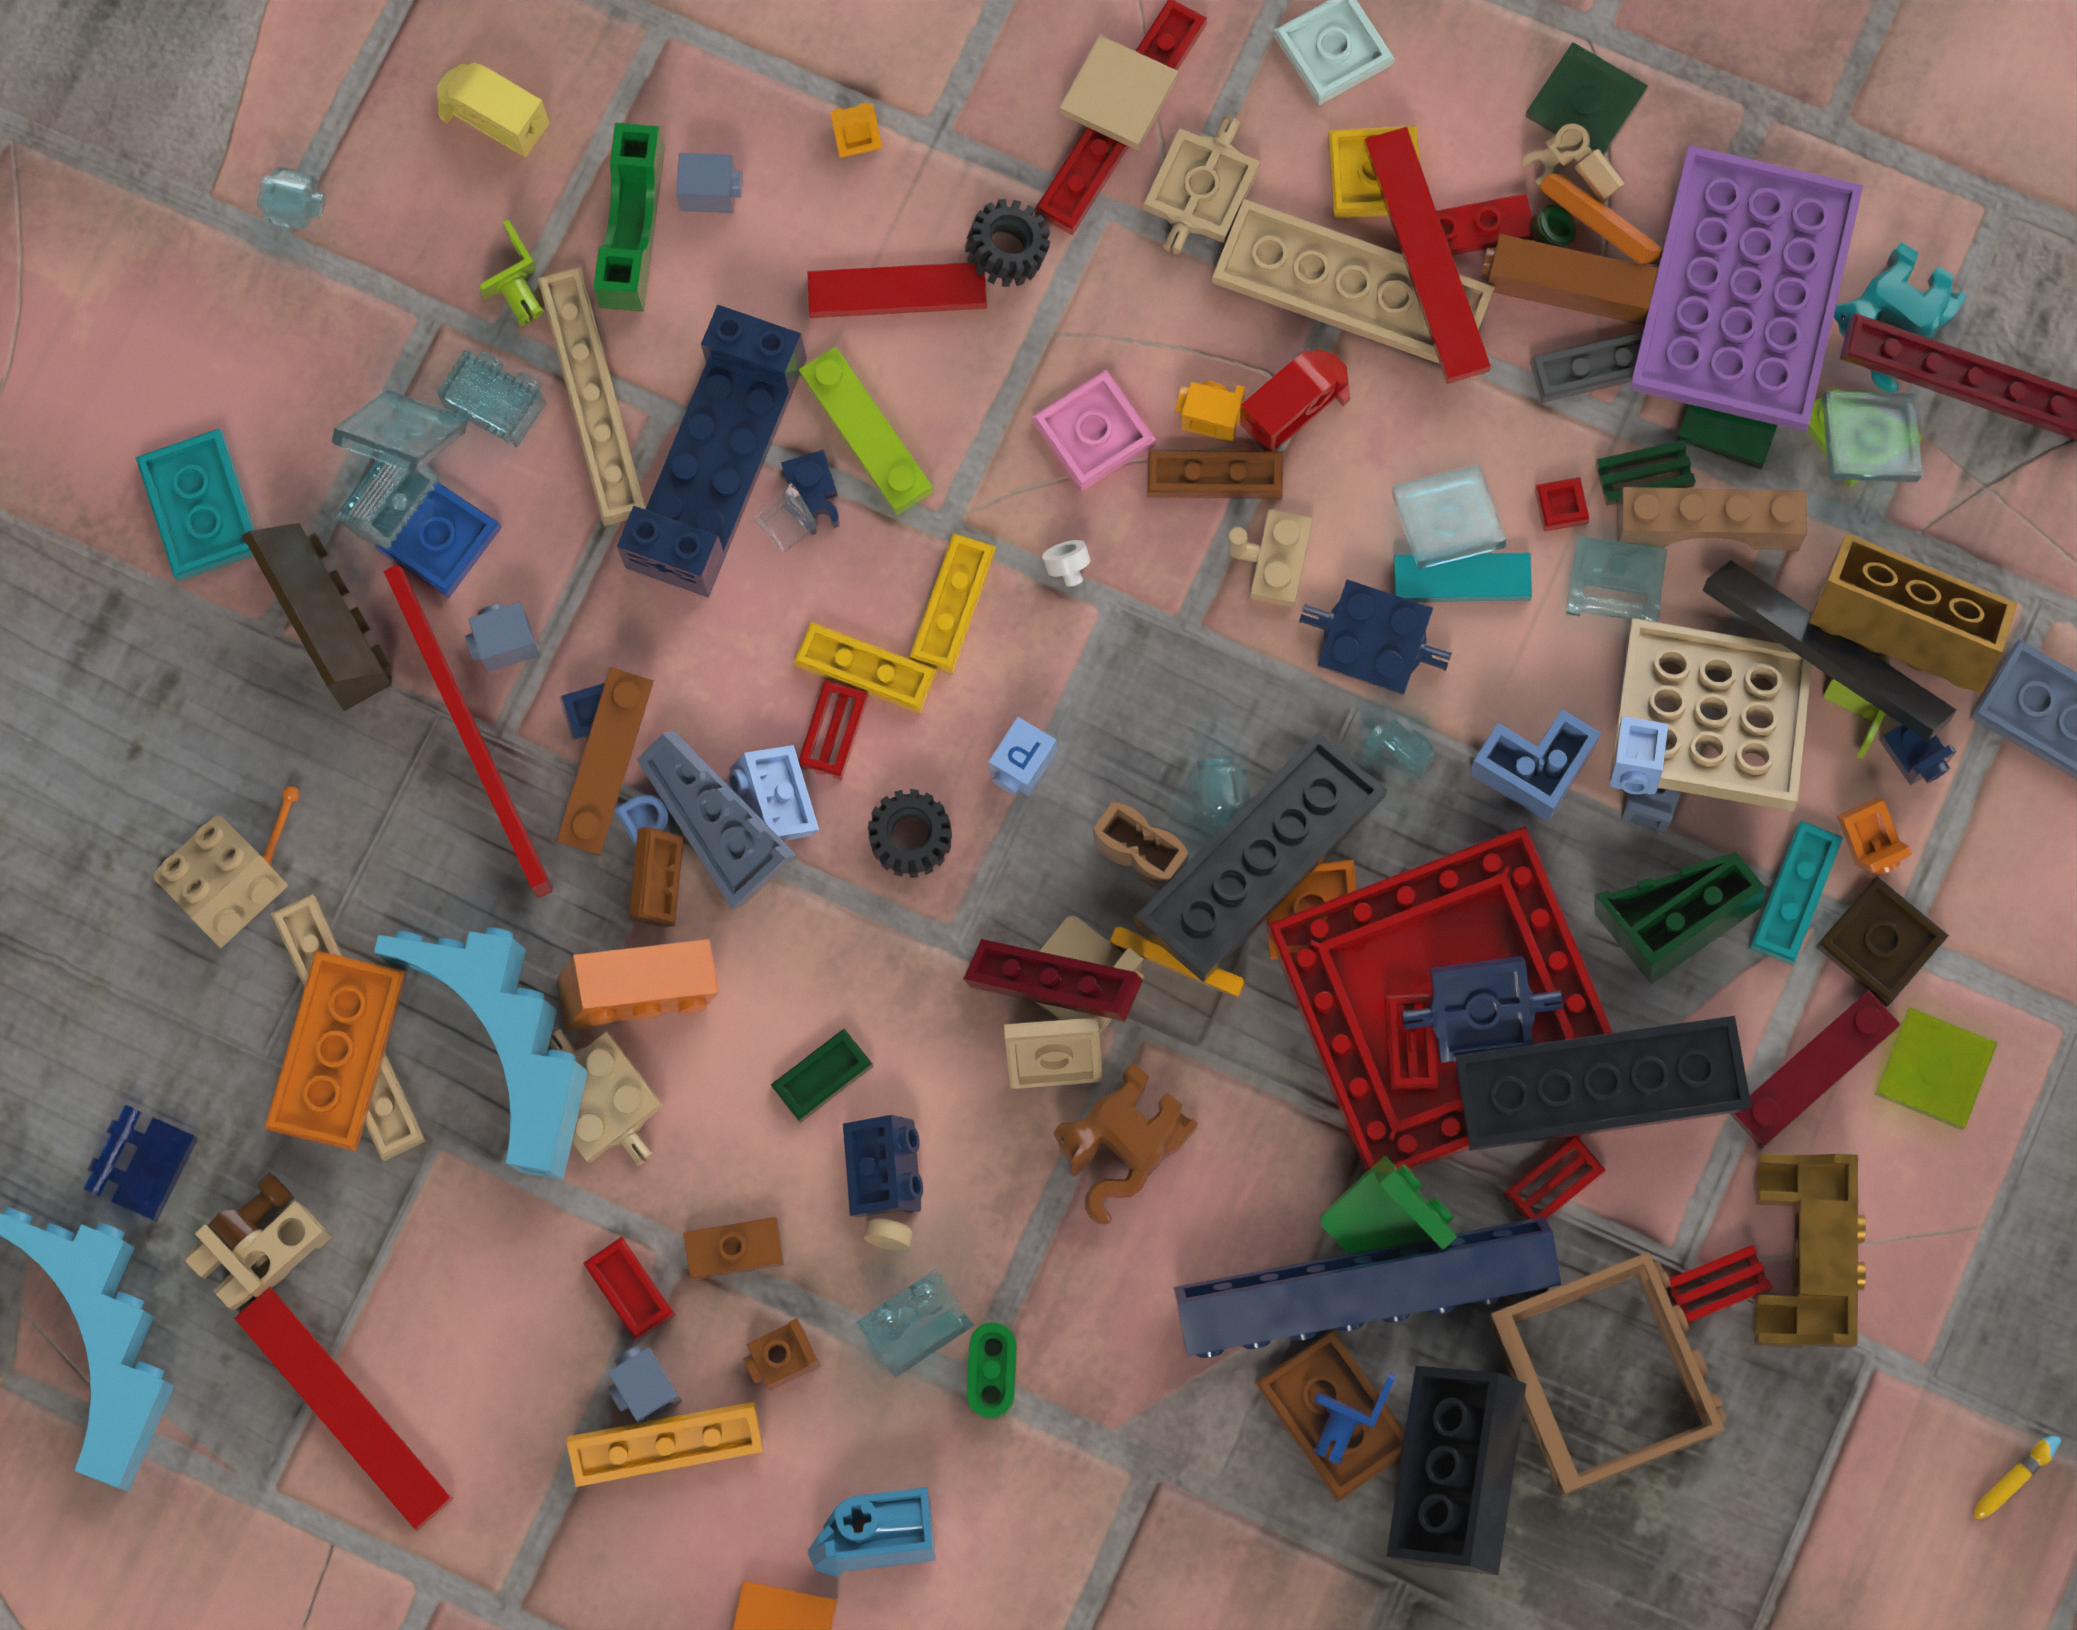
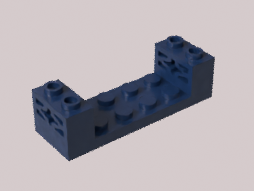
M718 304L701 342L706 365L646 509L633 506L617 544V549L626 569L708 598L799 379L798 369L804 366L807 359L801 333Z

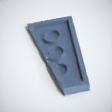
M675 731L663 733L637 759L731 909L747 903L796 856L779 836Z

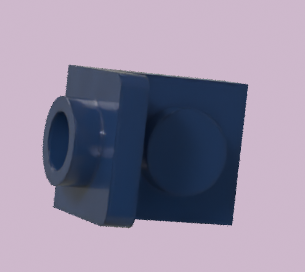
M1902 724L1884 734L1879 740L1910 786L1922 778L1928 784L1944 775L1951 769L1947 763L1956 753L1951 744L1944 747L1937 735L1928 742Z

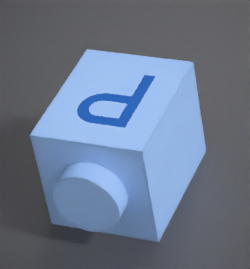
M1017 717L988 761L990 774L994 776L992 781L1010 794L1015 795L1017 791H1020L1029 797L1058 752L1057 740Z

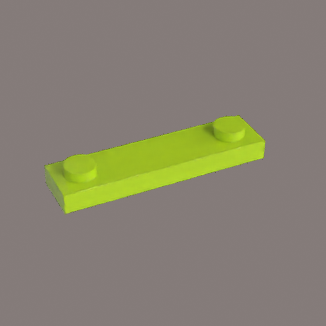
M836 346L798 369L800 377L896 516L934 493L933 486Z

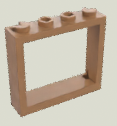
M1650 1252L1491 1313L1487 1319L1510 1377L1527 1384L1523 1409L1560 1497L1715 1437L1725 1430L1722 1422L1727 1419L1721 1408L1723 1404L1716 1393L1709 1394L1703 1377L1708 1376L1704 1359L1698 1349L1691 1351L1684 1335L1685 1332L1689 1331L1687 1319L1678 1304L1672 1306L1665 1290L1670 1287L1667 1272L1663 1271L1659 1261L1653 1262ZM1637 1277L1699 1426L1577 1474L1518 1332L1516 1323Z

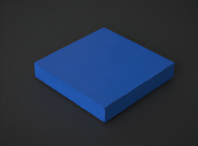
M427 475L374 546L378 552L447 598H450L502 527L498 521Z

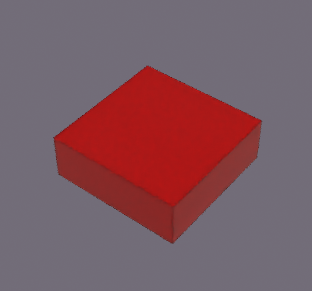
M1580 477L1535 486V494L1544 532L1589 523L1590 518Z

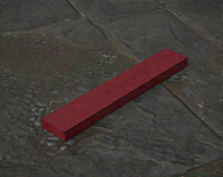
M1857 313L1850 317L1840 355L1841 360L2077 440V389Z

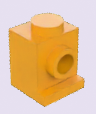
M1204 381L1202 384L1191 382L1189 388L1182 386L1175 407V412L1181 414V430L1233 443L1240 420L1241 404L1245 401L1246 387L1237 385L1235 393L1229 392L1224 385L1212 381Z

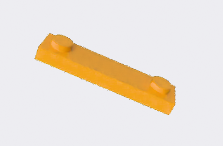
M755 1401L568 1436L566 1441L575 1487L763 1452L764 1447Z

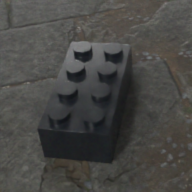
M1415 1366L1386 1557L1414 1566L1499 1575L1526 1383L1497 1372Z

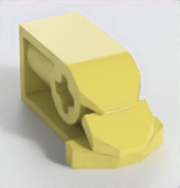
M475 62L468 65L460 64L448 71L437 85L438 115L440 120L448 124L454 115L525 158L550 124L541 99L481 64Z

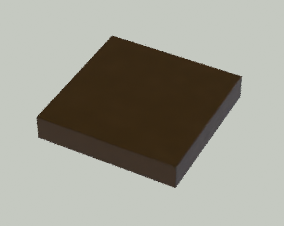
M1876 876L1820 940L1816 948L1888 1007L1949 935Z

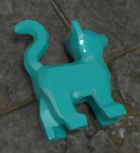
M1901 242L1888 258L1887 265L1889 269L1873 278L1861 297L1848 303L1837 304L1833 318L1837 321L1839 333L1844 338L1850 317L1857 313L1933 339L1938 331L1952 321L1964 304L1967 295L1963 292H1951L1954 275L1940 266L1933 271L1928 279L1930 288L1924 293L1909 284L1907 281L1914 269L1919 252ZM1871 370V379L1878 388L1892 393L1898 390L1899 385L1890 376Z

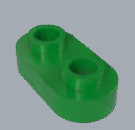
M990 1322L979 1326L973 1332L969 1342L967 1400L972 1411L984 1419H997L1007 1414L1013 1406L1015 1398L1017 1343L1011 1330L1000 1323ZM991 1340L999 1341L1003 1346L1001 1353L995 1357L987 1355L984 1351L987 1342ZM989 1387H994L1000 1392V1398L994 1404H987L982 1399L984 1390Z

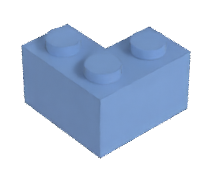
M1561 709L1537 747L1498 723L1474 759L1470 775L1549 822L1595 750L1601 732Z

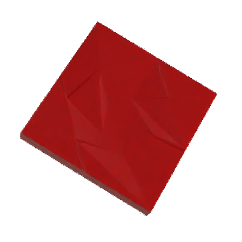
M1526 826L1267 924V934H1269L1278 956L1277 959L1364 1174L1384 1156L1397 1168L1404 1164L1411 1171L1469 1150L1454 1061L1440 1062L1437 1054V1043V1089L1390 1090L1385 997L1386 995L1432 994L1430 968L1522 956L1526 961L1527 982L1532 993L1537 994L1560 990L1562 996V1010L1535 1013V1019L1531 1028L1533 1044L1613 1033ZM1356 905L1353 910L1352 920L1358 928L1351 931L1349 907ZM1328 916V918L1325 921L1321 919L1322 917ZM1309 945V949L1289 953L1287 946ZM1422 1004L1414 1005V1009H1422ZM1396 1005L1401 1078H1408L1405 1030L1401 1016L1404 1005ZM1423 1027L1415 1028L1418 1078L1426 1077Z

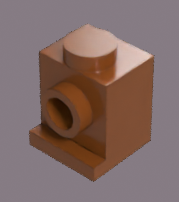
M798 1318L747 1343L751 1355L743 1358L754 1383L756 1384L763 1380L769 1391L821 1366ZM778 1346L785 1348L786 1358L781 1363L770 1361L769 1354L773 1348Z

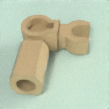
M1567 124L1561 127L1557 134L1546 142L1547 149L1543 152H1531L1521 162L1524 167L1530 165L1535 160H1541L1545 164L1544 174L1535 180L1540 185L1547 174H1554L1555 166L1559 163L1566 166L1575 158L1578 162L1574 167L1600 202L1605 201L1625 185L1599 149L1594 152L1589 147L1590 136L1587 130L1577 124Z

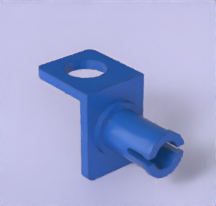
M1389 1373L1371 1415L1318 1392L1314 1401L1326 1406V1411L1330 1412L1312 1452L1324 1458L1331 1440H1335L1336 1443L1328 1460L1341 1464L1342 1457L1356 1425L1361 1426L1364 1423L1374 1428L1396 1374Z

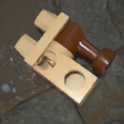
M270 1171L257 1183L261 1191L237 1211L223 1210L216 1214L217 1216L208 1225L204 1224L195 1233L200 1241L184 1259L203 1279L210 1275L221 1263L231 1274L213 1291L232 1310L237 1309L253 1296L259 1297L269 1287H274L315 1248L320 1249L333 1237L306 1207L296 1201L263 1231L257 1226L274 1205L278 1209H284L295 1199L293 1194Z

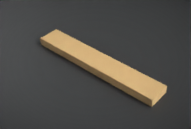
M581 267L540 277L538 282L603 525L608 526L626 521L633 506L646 509L583 272Z
M313 894L271 913L304 988L316 950L342 956L317 898ZM386 1051L365 1121L383 1161L426 1142Z

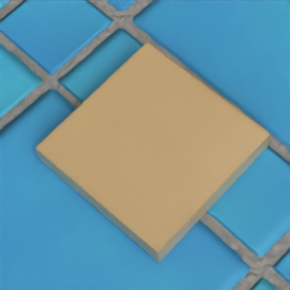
M1099 35L1060 106V114L1133 149L1139 150L1178 79V71Z
M1098 1017L1004 1025L1010 1088L1019 1089L1103 1081Z

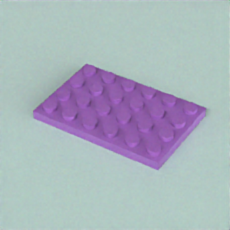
M1688 145L1629 390L1806 432L1810 423L1863 185Z

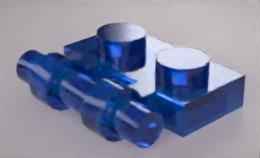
M124 1105L117 1121L112 1119L106 1131L110 1135L98 1159L93 1157L87 1169L91 1173L83 1189L100 1197L107 1181L113 1182L119 1186L111 1202L157 1223L198 1138L152 1117L145 1134L139 1132L134 1127L142 1112ZM126 1143H129L138 1148L125 1172L116 1168L115 1165Z

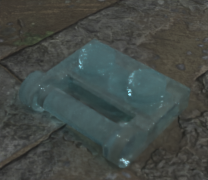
M1577 536L1566 615L1579 617L1580 612L1629 620L1635 618L1658 622L1668 549ZM1584 586L1646 595L1645 604L1584 595Z

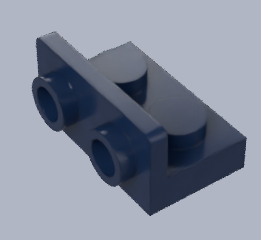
M886 1115L843 1123L850 1216L860 1218L895 1211L920 1212L924 1188L922 1178L918 1172L917 1151L919 1150L920 1139L914 1121L895 1115Z

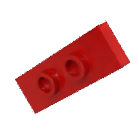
M1527 193L1437 210L1452 256L1497 247L1499 234L1530 241L1534 240L1530 231L1532 214Z

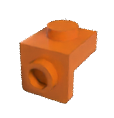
M1875 797L1837 815L1838 822L1856 866L1870 873L1884 874L1898 868L1901 865L1900 860L1912 855L1909 845L1899 840L1884 799Z

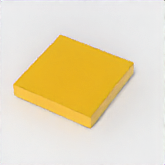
M1417 126L1329 130L1328 144L1334 219L1388 216L1364 147V140L1372 136L1407 127L1419 159Z

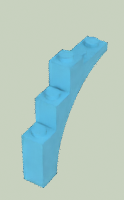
M487 927L485 934L469 931L466 944L448 938H439L438 944L422 942V936L405 931H396L394 937L378 935L374 950L375 954L390 964L414 969L446 984L472 1008L485 1026L501 1060L509 1091L511 1117L506 1164L521 1173L563 1180L588 1070L575 1061V1055L559 1050H548L557 1009L544 1000L543 993L525 988H517L526 949L513 939L512 932L493 927Z
M6 1206L3 1214L0 1213V1236L26 1252L56 1283L70 1305L86 1347L90 1370V1411L83 1448L74 1471L129 1492L174 1388V1385L161 1380L165 1372L164 1370L138 1361L135 1369H133V1365L155 1317L142 1310L145 1301L118 1291L116 1298L113 1299L135 1247L122 1240L125 1232L98 1222L96 1229L81 1224L74 1241H72L75 1233L48 1223L46 1230L29 1225L32 1216Z

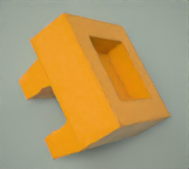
M864 102L858 104L859 106L847 109L838 108L834 109L833 112H829L840 158L882 148L873 103L868 104Z

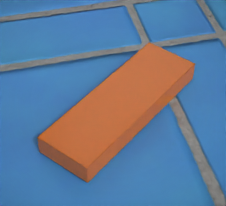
M1547 174L1539 186L1543 193L1638 264L1658 263L1663 252L1661 246L1566 175Z

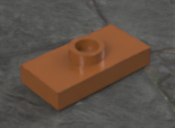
M651 827L638 829L629 913L630 919L661 927L675 926L683 836Z
M776 1217L683 1232L691 1281L784 1265Z

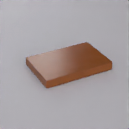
M1334 1329L1255 1383L1337 1502L1402 1457L1405 1430L1386 1403L1383 1405L1374 1428L1364 1423L1361 1426L1356 1425L1342 1457L1341 1464L1328 1460L1336 1443L1335 1440H1331L1324 1458L1312 1452L1330 1412L1326 1411V1406L1314 1401L1318 1392L1369 1415L1372 1414L1380 1396Z

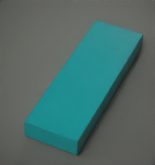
M1530 553L1394 555V595L1415 602L1531 601L1532 598Z
M1799 821L1749 947L1750 949L1792 966L1794 965L1842 843V836L1807 822Z

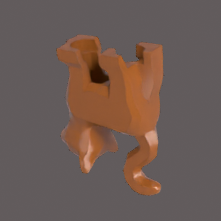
M1134 1063L1122 1074L1125 1084L1120 1089L1098 1100L1084 1119L1072 1123H1060L1053 1134L1059 1144L1061 1153L1071 1163L1069 1172L1074 1177L1091 1162L1100 1143L1106 1144L1129 1168L1127 1178L1104 1179L1092 1185L1085 1196V1209L1089 1217L1098 1224L1106 1225L1112 1220L1110 1213L1103 1205V1201L1106 1198H1128L1140 1191L1148 1176L1160 1165L1163 1159L1179 1150L1198 1127V1123L1195 1120L1189 1119L1181 1113L1183 1105L1169 1093L1164 1095L1159 1101V1112L1155 1117L1148 1119L1135 1108V1105L1144 1092L1149 1076Z

